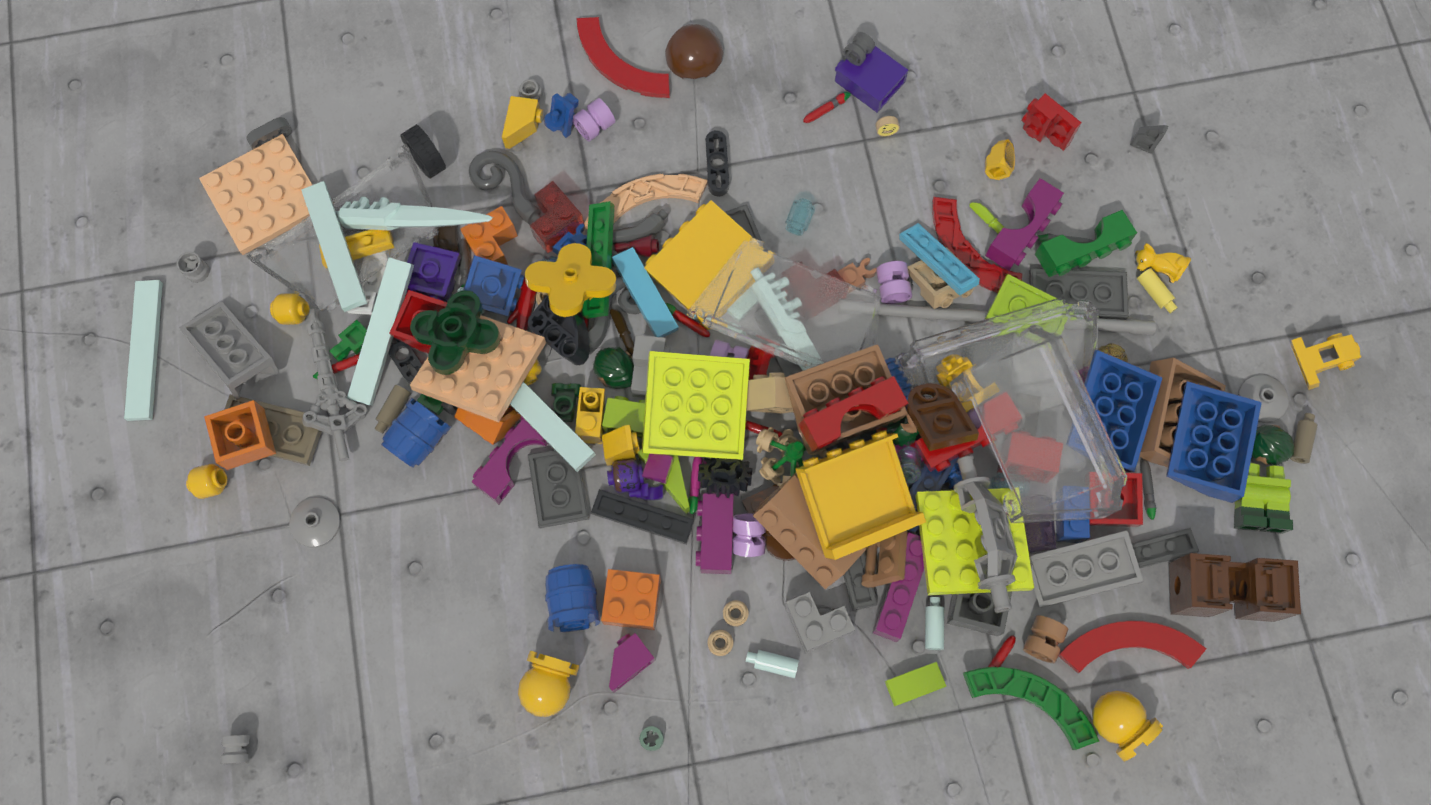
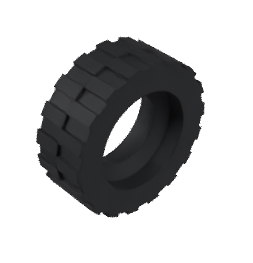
M416 124L400 134L401 140L409 154L428 178L431 179L446 169L439 151L419 125Z

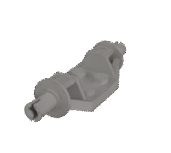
M965 456L957 460L963 481L955 484L953 488L959 495L961 510L975 513V518L982 528L981 542L988 554L974 560L980 579L978 588L991 591L996 613L1009 611L1012 609L1006 586L1016 581L1015 576L1011 574L1018 556L1006 510L1000 501L986 488L990 485V479L988 477H978L974 457Z

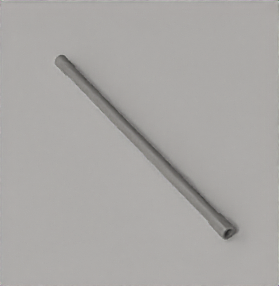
M840 299L838 305V314H865L992 323L984 319L988 312L984 310L940 307L933 309V307L867 303ZM1070 316L1064 328L1154 335L1156 322L1135 319L1117 320Z

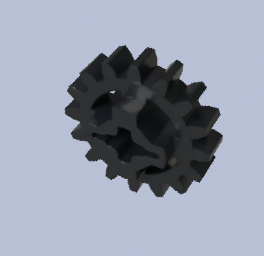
M704 458L703 464H699L698 481L701 482V488H707L708 494L716 492V497L718 498L721 494H725L726 498H730V494L733 493L739 496L740 490L746 492L747 487L751 486L753 469L749 468V461L743 462L741 459Z

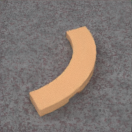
M686 174L649 175L635 179L615 189L603 202L611 201L615 205V223L632 208L656 199L677 198L699 203L708 185V180ZM588 218L586 219V221H585V223H584V225H585L584 228L587 229V230H588Z

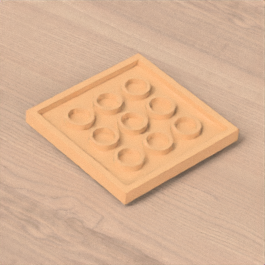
M283 134L199 178L242 255L311 219L301 189L313 184Z
M480 315L479 319L492 321L498 327L501 334V341L498 347L487 354L468 352L461 368L449 375L435 372L427 357L411 382L410 387L418 393L499 422L544 348L546 340L545 337Z

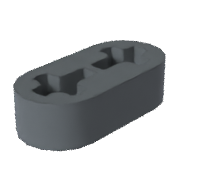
M278 117L252 130L246 138L251 148L255 149L281 134L285 138L288 137L292 132V128L287 119Z

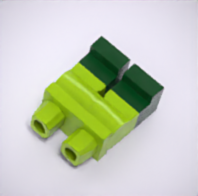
M1250 463L1244 497L1235 501L1234 529L1260 530L1261 532L1280 534L1292 531L1293 520L1290 519L1289 506L1291 500L1289 489L1291 487V480L1285 479L1284 467L1268 466L1266 467V477H1260V465Z

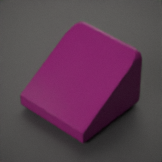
M649 453L642 477L667 484L674 462L673 456Z

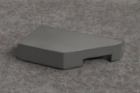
M1169 126L1140 127L1130 145L1152 154L1166 134Z

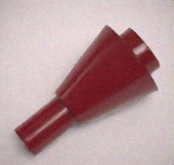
M653 234L630 241L629 243H615V251L617 253L624 252L633 247L637 255L646 257L659 253L660 249L659 240L655 239Z

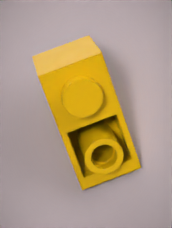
M580 387L575 434L585 443L603 444L602 435L604 431L602 423L605 413V389Z
M630 425L622 426L602 435L604 457L607 466L612 465L614 461L636 460V454L640 451L637 433L631 431Z

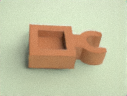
M870 258L863 259L857 268L852 262L832 274V279L844 296L864 286L866 282L864 278H872L876 275L877 268L870 271L865 269V266L870 264Z

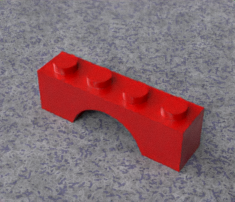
M884 376L872 381L870 383L871 387L865 390L862 387L856 388L848 393V398L842 401L838 397L826 403L827 408L819 412L815 408L803 414L804 419L798 426L812 453L841 437L840 427L842 418L850 411H866L881 420L903 409L908 404V401L895 377L892 376L885 380Z
M1007 392L983 404L981 409L982 424L978 429L979 435L977 440L929 451L922 438L915 442V447L930 472L935 469L937 472H940L951 466V460L957 457L970 456L974 453L973 448L982 445L984 448L996 441L995 436L1003 432L1005 435H1008L1019 428L1018 424L1021 422L1022 417Z

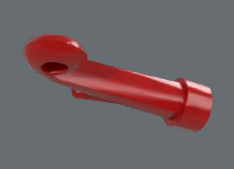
M524 276L519 300L507 323L512 324L517 318L516 328L528 331V319L531 316L537 292L531 290L526 285Z

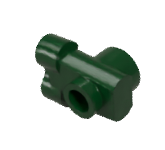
M552 384L551 396L554 397L553 407L555 414L563 422H573L580 384ZM564 407H569V410L561 412Z

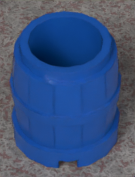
M411 397L406 404L407 407L392 421L391 426L382 438L384 441L381 445L414 468L416 464L419 466L433 452L443 434L446 435L451 426Z
M570 564L549 570L545 583V601L547 602L549 613L547 618L548 629L554 632V627H560V632H573L589 629V623L594 621L595 626L599 625L600 613L597 610V589L595 588L593 574L589 567L583 564Z

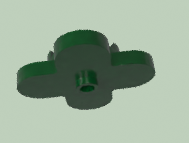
M463 290L455 293L450 297L446 308L439 312L432 310L420 312L411 322L410 329L414 338L419 343L431 345L428 361L433 370L439 374L449 375L458 371L463 365L468 352L487 354L495 350L500 344L501 334L496 324L489 320L479 319L482 313V303L477 294L472 291Z

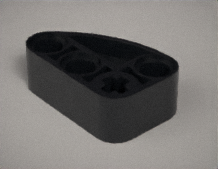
M547 295L529 317L528 327L535 334L545 337L546 343L572 364L580 366L588 360L590 353L589 333L584 318L580 312L569 317L556 315L550 309L549 296Z

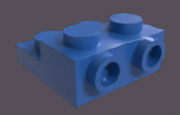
M474 255L464 290L477 294L482 303V309L508 316L509 311L513 312L517 303V298L514 297L516 288H521L524 275L521 274L522 270Z

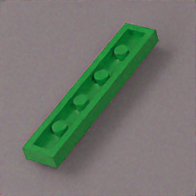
M611 201L589 205L586 245L591 251V266L606 267L610 270L615 208ZM609 296L603 298L593 297L591 300L588 298L584 301L582 316L586 319L608 316Z

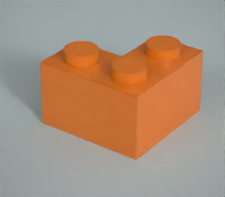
M502 206L486 214L493 217L489 222L468 224L460 229L474 255L508 265L499 246L518 235L512 221Z

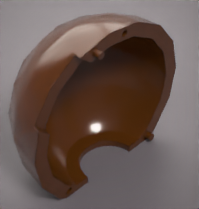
M687 24L678 29L670 38L665 50L667 66L673 74L682 79H697L701 77L706 78L714 73L722 62L724 52L721 41L713 30L704 25Z

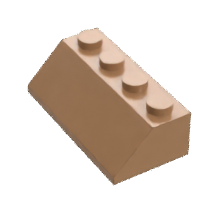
M796 473L762 501L753 514V517L824 589L842 577L867 549L865 547L836 560L825 558Z

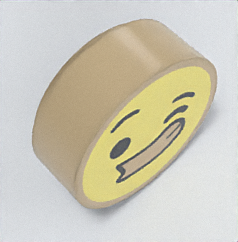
M894 116L882 117L875 124L879 136H891L900 129L898 119Z

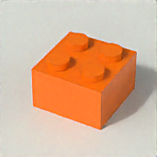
M254 400L204 416L215 462L226 470L276 454L265 410Z
M608 569L601 622L604 625L655 630L661 584L660 575Z

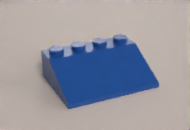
M1095 350L1066 446L1095 464L1114 472H1135L1162 377Z
M1187 381L1184 387L1166 476L1206 496L1230 503L1244 497L1262 402Z

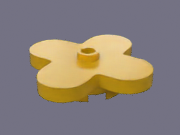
M572 243L561 248L556 262L538 261L529 265L525 270V281L531 290L548 294L550 309L553 313L562 317H569L579 313L583 308L584 301L588 298L591 300L593 297L603 298L611 295L616 289V275L609 268L591 266L592 257L590 249L585 245Z

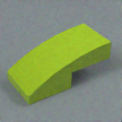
M937 662L884 681L894 707L947 687Z

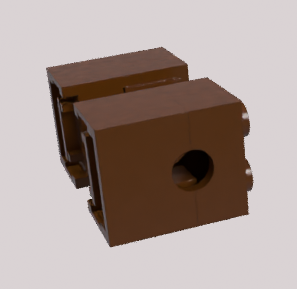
M1189 553L1169 563L1171 615L1212 617L1232 610L1233 604L1230 603H1235V619L1276 622L1301 614L1298 560L1256 558L1243 563L1230 562L1231 556Z

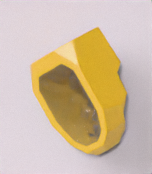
M1009 139L998 141L986 157L985 174L990 179L1001 180L1010 177L1014 170L1015 152L1013 144Z

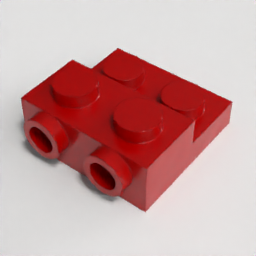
M1046 93L1039 100L1035 98L1026 108L1028 112L1021 120L1025 123L1023 129L1028 136L1035 138L1039 142L1047 137L1054 146L1059 147L1063 151L1071 144L1082 123Z

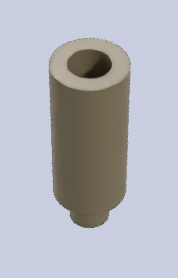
M394 385L375 419L378 421L375 427L376 431L383 434L386 428L391 426L392 421L398 417L411 394L408 390Z
M1305 413L1304 419L1298 421L1293 443L1295 446L1294 454L1290 458L1294 462L1302 464L1310 462L1318 426L1314 422V414Z

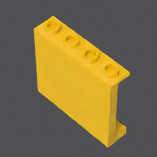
M710 200L707 204H703L698 208L696 216L690 222L686 221L681 225L679 233L674 238L671 237L665 241L662 246L663 249L657 255L653 254L646 261L644 269L648 272L649 276H652L709 331L727 310L756 283L750 272L759 268L762 275H764L774 264V256Z
M886 430L872 434L871 440L864 442V439L851 442L848 449L843 451L841 448L826 452L827 457L819 460L818 457L803 461L804 466L796 468L825 558L839 559L926 523L923 512L915 511L892 441L898 438V434H887Z

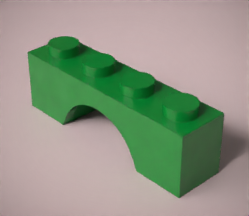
M1120 210L1103 217L1094 229L1095 241L1077 243L1066 238L1063 234L1042 242L1035 256L1048 277L1057 274L1059 276L1065 275L1073 267H1084L1092 259L1097 257L1103 259L1116 249L1122 251L1132 244L1131 241L1136 236L1137 231L1124 211Z

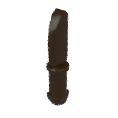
M610 309L611 317L620 334L619 337L622 338L626 351L633 356L634 342L625 318L618 309Z

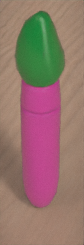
M694 457L692 464L690 497L688 499L691 514H694L698 508L700 491L698 471L699 464H702V457Z

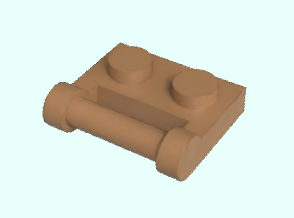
M907 531L867 547L865 574L862 575L861 581L863 586L872 588L904 579ZM877 547H880L878 574H875Z

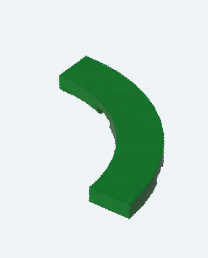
M986 667L963 672L972 698L990 694H1002L1021 698L1034 704L1057 723L1068 739L1072 750L1099 742L1098 736L1084 712L1076 706L1064 691L1046 679L1027 671L1005 667Z

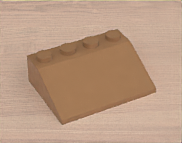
M878 344L785 377L797 426L804 419L803 414L815 408L819 412L827 408L825 404L839 397L842 401L848 398V393L856 388L862 387L865 390L871 387L870 383L882 376H884L885 380L892 377ZM904 407L881 420L866 411H850L842 418L840 427L841 437L815 452L898 422L908 414L906 408ZM798 426L799 433L806 447L808 455L812 454V451Z
M1174 357L1152 361L1150 364L1149 372L1162 377V382L1139 455L1142 459L1168 467L1185 383L1188 381L1224 392L1226 385Z

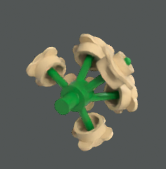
M770 427L768 430L764 429L759 433L756 440L758 445L757 452L761 453L762 450L770 453L774 448H778L782 458L780 460L776 458H762L760 474L765 479L772 480L777 486H781L795 473L797 474L796 468L804 466L803 461L805 460H802L801 457L804 451L807 450L805 445L803 446L802 442L793 436L791 429H785L778 438V434L773 432L774 428ZM823 449L810 455L819 454L820 457H825L827 450ZM788 461L791 463L790 476H783L782 483H780V476L784 473L783 464Z

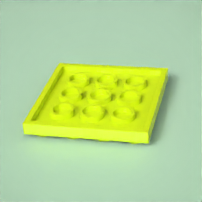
M649 351L642 453L743 460L750 359Z
M1019 488L988 489L1005 507L1018 556L1011 574L1015 576L1016 581L1006 586L1007 592L1031 591L1034 589ZM954 490L917 492L915 495L917 512H923L926 523L919 525L928 595L991 592L988 589L978 588L980 579L974 560L987 555L988 552L982 545L981 535H983L981 525L978 524L975 518V513L961 510L959 495Z

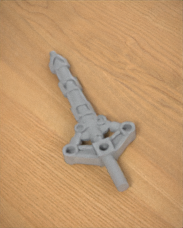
M313 312L310 313L307 332L309 336H312L313 348L311 350L314 363L317 365V378L321 393L317 395L316 403L311 406L309 411L304 413L302 423L306 427H312L334 435L339 461L349 460L344 433L366 416L367 408L363 404H357L353 400H349L343 391H338L336 377L330 362L332 359L329 346H326L323 336L326 333L325 327L316 316V313ZM346 405L350 411L340 415V408ZM320 409L327 410L330 417L318 415Z

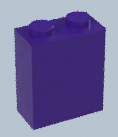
M875 46L874 50L866 55L865 61L860 66L852 64L847 59L841 60L835 68V82L878 113L906 82L909 70Z

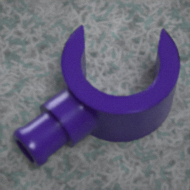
M648 483L642 484L639 490L629 492V497H637L644 500L663 499L664 485L648 487Z

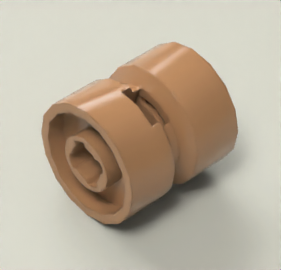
M1037 615L1031 627L1033 635L1027 637L1023 651L1039 660L1054 664L1061 650L1058 644L1064 643L1069 629L1054 619Z

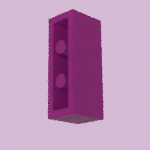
M703 493V501H698L697 516H702V526H697L696 540L701 541V551H696V566H700V571L704 574H731L733 494H730V498H726L725 494H721L718 498L716 494Z

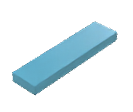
M919 223L899 234V240L958 295H962L979 285L980 278Z
M632 247L613 256L612 262L654 336L663 338L677 331L679 327L648 272L644 269V265L634 248Z

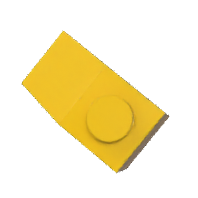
M510 97L502 133L505 148L511 149L537 132L538 124L542 123L544 114L543 109H540L537 99Z

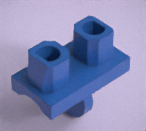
M558 93L553 95L550 113L546 114L544 119L545 126L553 132L560 130L565 138L570 136L573 115H575L574 109L578 107L579 100L571 93H567L563 97Z

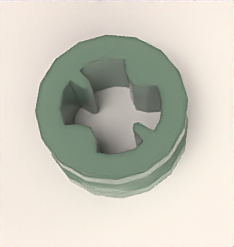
M646 727L640 733V744L646 750L656 751L663 745L664 735L657 727ZM649 731H653L654 735L657 733L659 736L655 740V746L650 747L651 743H645Z

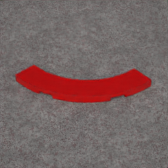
M599 17L576 18L581 45L590 62L605 78L625 90L629 89L643 96L670 98L669 74L652 73L629 65L620 59L606 43L601 32Z
M933 197L932 216L939 242L945 248L947 247L967 268L980 278V286L997 293L1007 274L1022 281L1023 273L1008 271L995 264H990L980 257V254L965 239L958 219L957 199Z
M1123 621L1100 626L1077 637L1059 653V657L1077 673H1080L1094 659L1110 651L1124 648H1146L1167 655L1187 669H1190L1207 648L1188 635L1171 627L1145 621Z

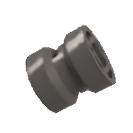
M858 32L853 37V43H849L843 50L846 59L857 66H860L865 61L866 55L870 54L875 48L873 39L863 32Z

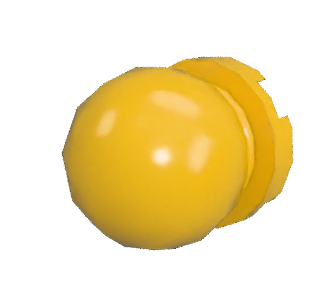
M529 651L527 661L532 662V668L524 673L519 682L518 696L520 703L527 712L534 716L549 717L555 715L565 707L569 700L571 686L568 678L570 674L577 676L579 665L572 664L571 668H569L570 662L540 653L538 658H536L537 652Z
M1107 692L1099 697L1092 710L1093 725L1099 735L1110 743L1118 744L1119 747L1116 753L1124 762L1137 755L1133 750L1142 742L1148 746L1163 730V725L1156 718L1147 719L1144 706L1139 699L1129 692Z

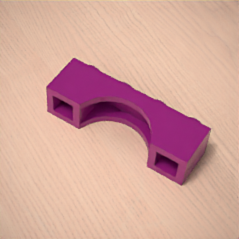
M1039 178L1022 204V208L1028 216L1029 225L1021 229L1003 228L990 245L985 256L1008 271L1011 270L1014 264L1019 266L1026 256V253H1024L1026 247L1030 249L1039 238L1036 235L1039 230L1044 232L1051 221L1048 219L1050 214L1055 216L1063 205L1059 201L1064 193Z
M522 416L520 418L521 422L517 427H512L507 432L506 440L500 447L494 448L490 453V460L484 467L480 466L473 475L472 483L497 504H500L515 486L510 476V464L514 455L529 445L547 446L549 444Z
M907 534L905 577L903 580L890 584L873 630V634L894 642H898L902 637L924 571L921 537L918 535Z

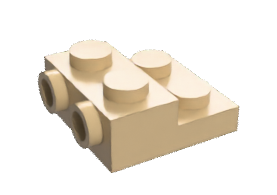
M922 260L908 266L909 276L921 288V296L933 309L940 306L947 308L954 299L960 296L966 298L975 289L974 287L964 294L958 295Z

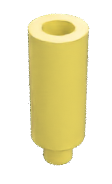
M1152 268L1146 270L1137 278L1160 309L1165 307L1169 313H1172L1178 308L1173 302L1175 297Z

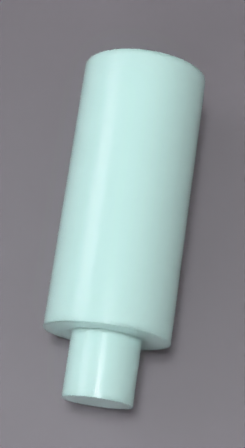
M930 597V606L925 607V649L944 650V607H940V597Z
M758 650V653L748 651L745 662L755 664V669L795 678L799 660Z

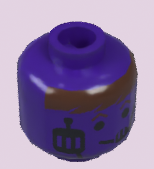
M635 459L614 461L612 470L607 471L609 486L614 485L617 493L639 490L640 485L644 484L642 464H638Z

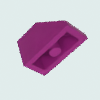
M629 633L617 641L618 647L614 649L609 688L614 693L656 661L636 633L632 636Z

